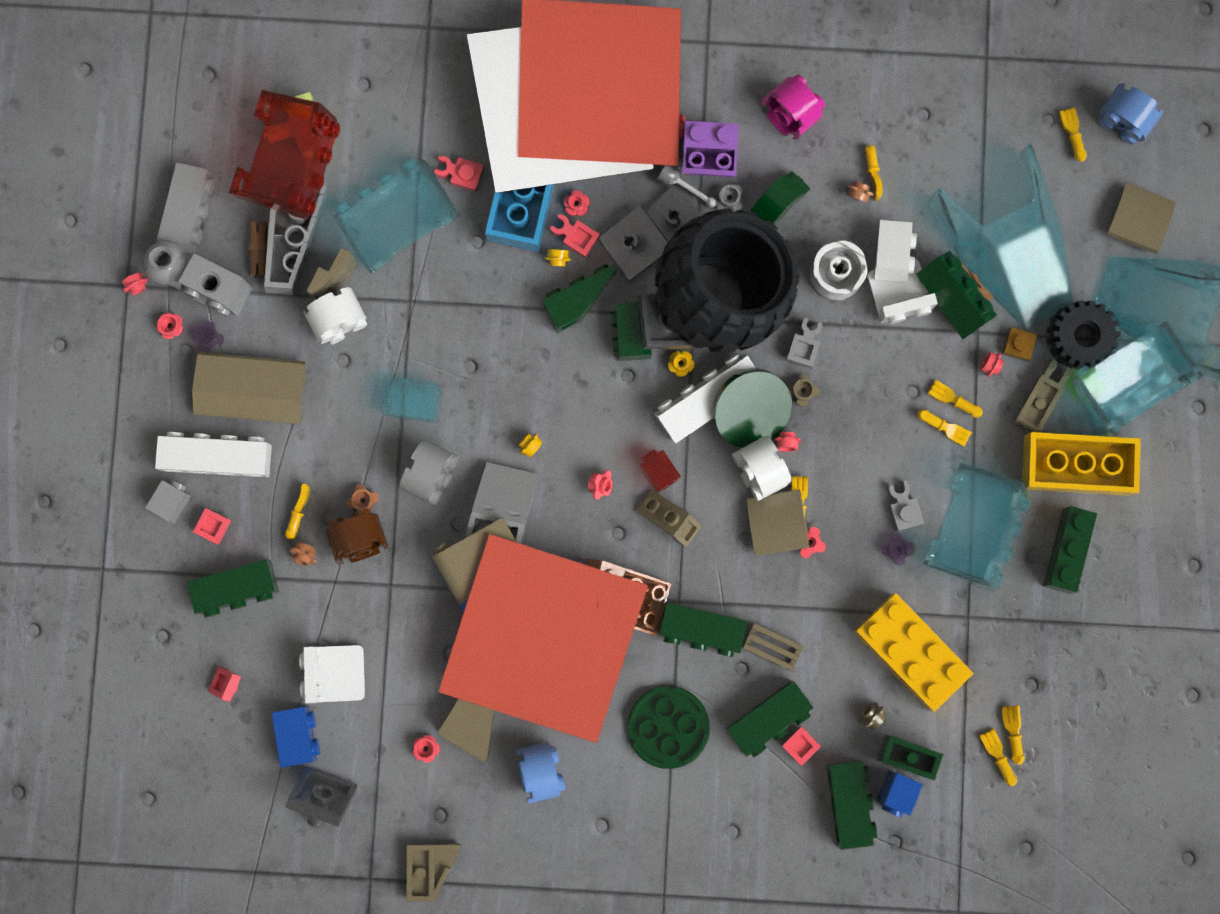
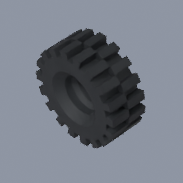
M1078 301L1059 309L1056 312L1057 315L1051 318L1050 323L1052 325L1047 328L1046 332L1050 334V338L1046 340L1047 345L1052 344L1053 349L1049 351L1052 355L1058 356L1056 360L1060 364L1066 363L1065 367L1083 370L1102 365L1107 362L1106 359L1112 358L1115 354L1112 351L1117 349L1120 344L1116 342V338L1121 337V331H1116L1115 326H1119L1118 320H1112L1111 317L1115 314L1111 310L1106 312L1104 310L1106 306L1102 303L1096 305V301ZM1084 324L1092 328L1094 338L1089 345H1081L1075 340L1074 333L1079 325Z

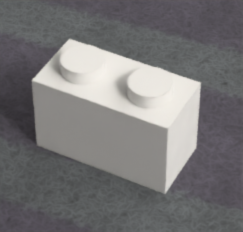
M880 220L874 280L907 283L908 273L914 272L915 257L910 256V250L915 249L917 233H912L913 222Z

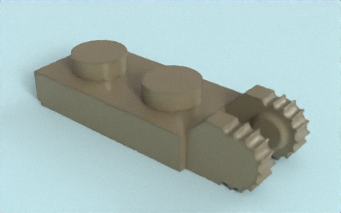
M1053 358L1037 379L1014 420L1016 424L1030 432L1040 433L1065 390L1064 385L1073 370L1069 367L1063 369L1057 383L1049 379L1058 363Z

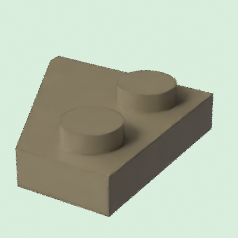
M407 844L406 902H434L461 849V844Z

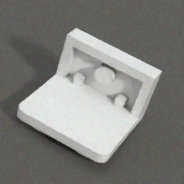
M915 259L914 272L908 273L907 283L874 280L875 269L869 271L867 277L880 323L889 321L890 324H895L906 320V316L914 314L916 317L925 316L932 313L931 310L938 304L935 293L929 294L916 273L922 270L917 259Z
M362 646L304 647V653H300L299 664L300 669L304 670L305 681L300 683V694L302 698L305 697V703L364 699L365 675L364 649Z

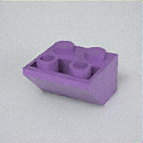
M685 121L682 174L736 177L739 124Z

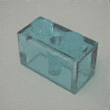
M394 378V382H386L382 413L386 417L438 423L443 391L434 382L421 381V385L410 384L409 379Z

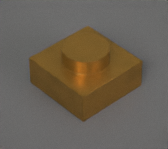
M1011 327L1002 354L1029 362L1037 334Z

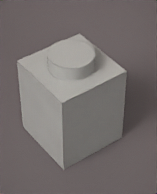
M173 479L170 483L162 480L145 509L175 524L191 495L184 492L187 487Z

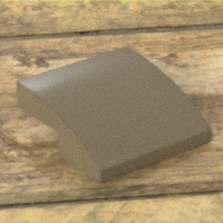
M1125 183L1121 190L1117 207L1112 214L1106 235L1157 254L1169 226L1176 202Z
M340 248L329 272L320 267L317 269L307 289V293L314 301L328 293L333 292L335 294L348 281L358 265L352 253Z
M800 490L771 494L759 501L755 497L747 498L751 536L756 556L809 548L807 523L804 517L802 493Z

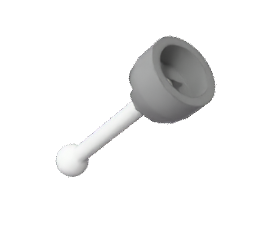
M665 165L657 178L658 181L665 185L677 183L704 200L708 207L713 208L716 206L717 201L714 197H707L681 180L679 170L675 166Z

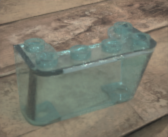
M415 157L401 165L403 168L401 172L396 175L393 172L388 173L379 179L381 184L376 188L371 189L368 186L356 194L358 199L351 204L345 201L334 208L336 213L332 217L370 274L393 260V255L435 228L439 230L461 216L426 160L421 159L418 161Z
M960 463L951 487L955 496L938 541L932 539L923 565L926 568L973 586L994 592L995 588L1000 589L1003 584L1005 574L1002 573L1005 563L1009 564L1014 551L1011 545L1014 537L1018 538L1023 527V523L1020 520L1023 512H1028L1032 497H1028L1029 492L1024 482Z

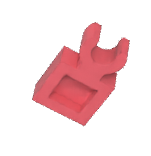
M439 156V162L446 164L447 168L444 171L435 169L434 174L437 177L447 178L450 176L452 177L451 185L477 192L484 170L483 164L459 157L457 163L453 164L449 158Z
M559 214L557 218L564 223V226L561 229H557L551 225V233L555 236H565L563 245L586 258L599 239L600 234L578 220L572 226L565 215Z

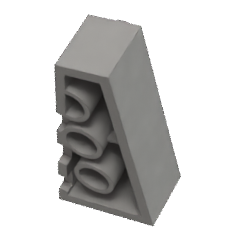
M272 181L264 281L266 293L293 295L328 194L327 185Z

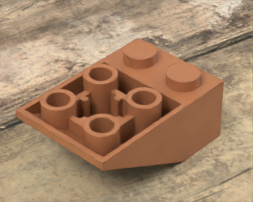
M588 558L587 566L648 585L634 629L656 636L671 583L602 560Z

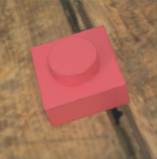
M205 508L193 533L219 545L231 520Z
M219 666L208 692L230 702L233 694L237 691L241 676Z
M801 726L781 745L800 766L821 747Z

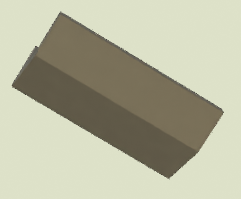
M198 352L192 387L193 414L301 424L303 419L302 394L306 387V361Z

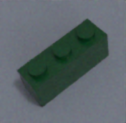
M950 250L916 273L929 294L935 293L937 305L962 340L997 316L991 302L984 298L975 280L968 276L962 267L960 259L953 255Z
M1073 506L1063 508L1043 587L1068 594L1078 592L1097 513Z
M267 559L186 582L194 613L203 614L204 618L221 614L219 609L229 606L231 610L246 607V601L256 599L257 603L273 599L272 594L279 592L272 562Z
M666 603L659 635L664 636L663 642L680 645V640L691 642L690 648L706 651L707 646L718 649L717 654L733 657L734 652L741 653L747 621Z
M790 681L728 726L726 730L746 757L751 754L754 758L766 749L764 744L774 738L775 741H778L789 732L787 727L796 722L797 725H800L811 717L809 711L813 709V706L795 681Z
M860 760L826 764L837 847L843 850L874 846L873 839L877 838V828L875 821L871 822L869 811L873 810L874 807L871 793L867 794L866 783L870 782L868 766H863V761Z

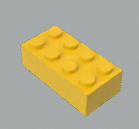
M1030 432L1024 436L1022 490L1122 496L1138 494L1141 438Z
M897 593L891 594L853 631L866 647L930 712H935L974 674Z

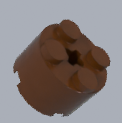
M362 509L353 514L354 517L346 520L336 518L327 523L329 528L326 530V534L336 564H344L343 559L350 558L351 563L358 562L379 554V547L381 546L385 550L388 548L378 514L370 513L369 509Z

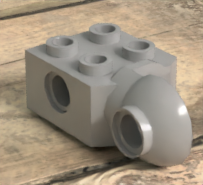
M169 240L158 241L151 245L143 259L144 270L147 276L154 282L169 284L179 291L190 295V298L203 305L208 301V305L212 306L215 311L227 317L230 313L236 316L239 315L253 289L241 276L195 253H189L176 242ZM168 255L169 262L167 265L159 266V259L162 256Z

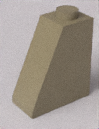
M458 698L437 734L485 763L490 753L495 710Z

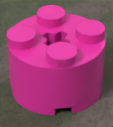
M798 74L794 77H787L762 99L763 107L767 105L769 109L766 115L773 126L785 136L789 133L794 135L792 138L794 140L802 136L822 118V108L825 107L824 100L818 94H814L807 87L805 79Z

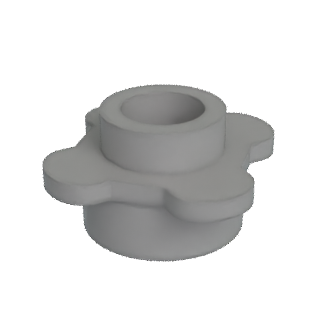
M721 184L717 187L719 200L716 202V207L718 209L731 208L734 211H738L742 208L740 198L743 189L740 185ZM728 195L732 196L731 200L727 199Z

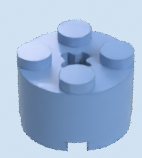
M1118 84L1100 109L1099 115L1101 118L1098 122L1108 130L1114 128L1120 132V138L1130 145H1134L1136 141L1143 142L1163 115V110L1157 111L1155 107L1158 103L1143 91L1133 86L1130 90L1123 89L1126 84Z
M548 742L515 749V755H521L522 760L517 761L523 792L526 791L531 796L525 798L527 804L560 797V791L565 790V784L562 774L557 773L555 763H559L556 746H549Z

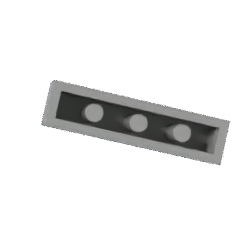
M176 163L156 243L169 240L179 244L185 251L194 253L196 245L200 244L202 238V230H200L202 220H205L208 214V204H206L208 195L213 193L215 180L208 169ZM162 256L158 262L159 266L167 265L169 256Z

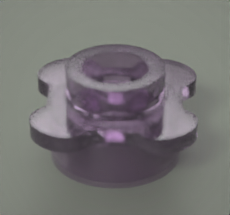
M211 321L206 322L205 325L192 332V339L197 341L200 345V350L209 353L212 347L221 345L224 341L223 335L217 332L215 329L216 325ZM206 335H210V339L206 340Z
M893 533L890 542L882 547L883 555L894 559L896 565H903L905 558L914 551V544L902 538L900 533ZM897 546L901 548L899 552L896 551Z

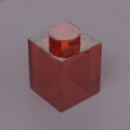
M653 450L642 457L644 462L640 464V468L658 494L681 479L680 474L664 450L658 453L656 450Z

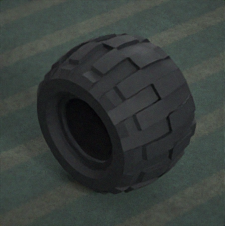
M731 208L710 211L702 217L693 218L683 225L664 247L655 276V286L658 287L656 292L659 311H664L668 319L666 324L674 333L679 332L686 338V343L695 348L708 347L710 352L730 353L737 349H749L762 343L778 330L784 319L789 316L798 291L796 287L800 277L799 265L794 262L792 256L794 249L789 240H785L777 231L779 228L769 220L764 221L758 218L755 212L745 209L733 212ZM715 265L733 275L742 292L740 310L721 303L709 292L701 278L700 266Z

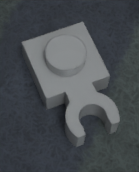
M805 317L801 323L803 335H794L786 361L812 369L821 343L814 340V337L820 333L822 323L818 322L815 330H809L807 328L809 318Z
M907 481L902 482L903 492L900 494L895 492L893 485L888 486L889 495L896 501L895 504L889 505L896 531L924 524L917 497L913 499L908 498L910 486Z

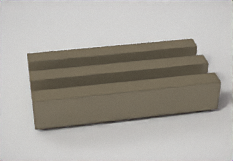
M753 623L742 648L787 670L793 671L804 646ZM756 631L794 648V654L755 636ZM751 641L790 658V663L788 664L750 646Z

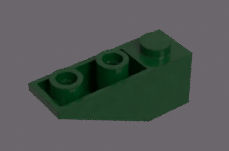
M607 264L602 265L593 271L594 275L586 279L584 276L578 277L569 283V287L563 290L556 288L545 295L546 298L542 300L543 306L557 333L584 319L616 275L615 264L610 267Z

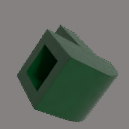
M793 171L787 175L784 173L765 191L750 211L755 212L758 218L764 221L769 220L776 224L811 188Z

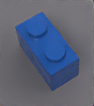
M309 706L272 712L280 768L318 761L317 755H320V744L318 738L314 739L312 729L316 727L314 711H310Z
M888 770L876 801L882 803L881 809L900 818L903 813L911 816L923 784Z

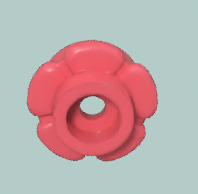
M575 190L570 195L565 196L563 204L566 206L565 211L569 215L582 216L587 212V206L590 205V201L587 195H583L581 191ZM578 201L579 205H574V202Z
M141 272L132 274L122 281L123 291L136 295L146 289L145 284L148 279L144 278Z
M165 313L158 319L157 331L162 334V337L172 339L174 336H179L182 333L183 326L181 324L183 321L177 314ZM168 324H172V328H168Z
M989 351L985 356L980 370L985 372L987 377H990L992 374L997 375L1004 364V361L1000 359L1001 353L995 354Z
M781 432L774 441L777 443L776 448L778 451L793 452L798 450V443L801 442V439L796 437L794 432Z
M425 735L423 738L418 737L413 743V755L417 760H423V762L428 763L435 759V755L439 754V744L430 735ZM427 746L429 749L424 751L423 748Z

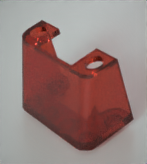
M262 90L254 116L265 126L250 173L237 167L229 193L235 198L307 219L315 212L316 198L324 184L325 169L332 159V147L335 139L339 136L340 124L337 118L319 102ZM267 102V110L264 114V107ZM243 179L242 188L239 190L240 182Z

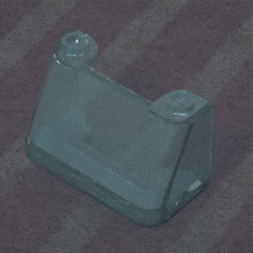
M1166 321L1158 326L1155 322L1151 323L1141 330L1143 334L1141 337L1091 369L1086 365L1073 373L1075 379L1071 381L1097 436L1108 437L1122 429L1124 425L1130 423L1131 420L1170 395L1180 391L1188 383L1192 384L1203 377Z

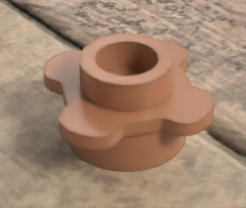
M856 181L853 186L847 185L850 188L847 196L867 202L869 196L874 194L869 192L870 186Z
M357 485L352 497L347 500V506L358 511L369 509L370 513H372L371 508L374 503L379 501V495L376 492L371 493L366 490L364 485ZM362 498H365V503H361Z
M296 543L295 548H290L289 550L291 552L290 556L297 564L308 566L309 564L315 565L317 562L315 560L317 550L308 544Z

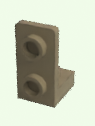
M653 490L647 494L636 510L641 516L669 533L686 548L702 527L692 515Z

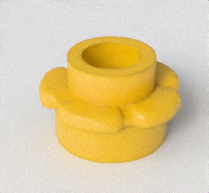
M548 249L547 257H544L545 260H550L549 265L565 266L566 261L571 260L569 258V250Z
M687 351L673 352L668 362L670 372L675 373L678 377H684L688 372H692L694 368L692 355ZM683 361L684 364L680 366L678 363Z
M528 433L520 441L518 446L521 447V455L524 453L530 458L541 446L543 441L538 438L537 433L534 435Z

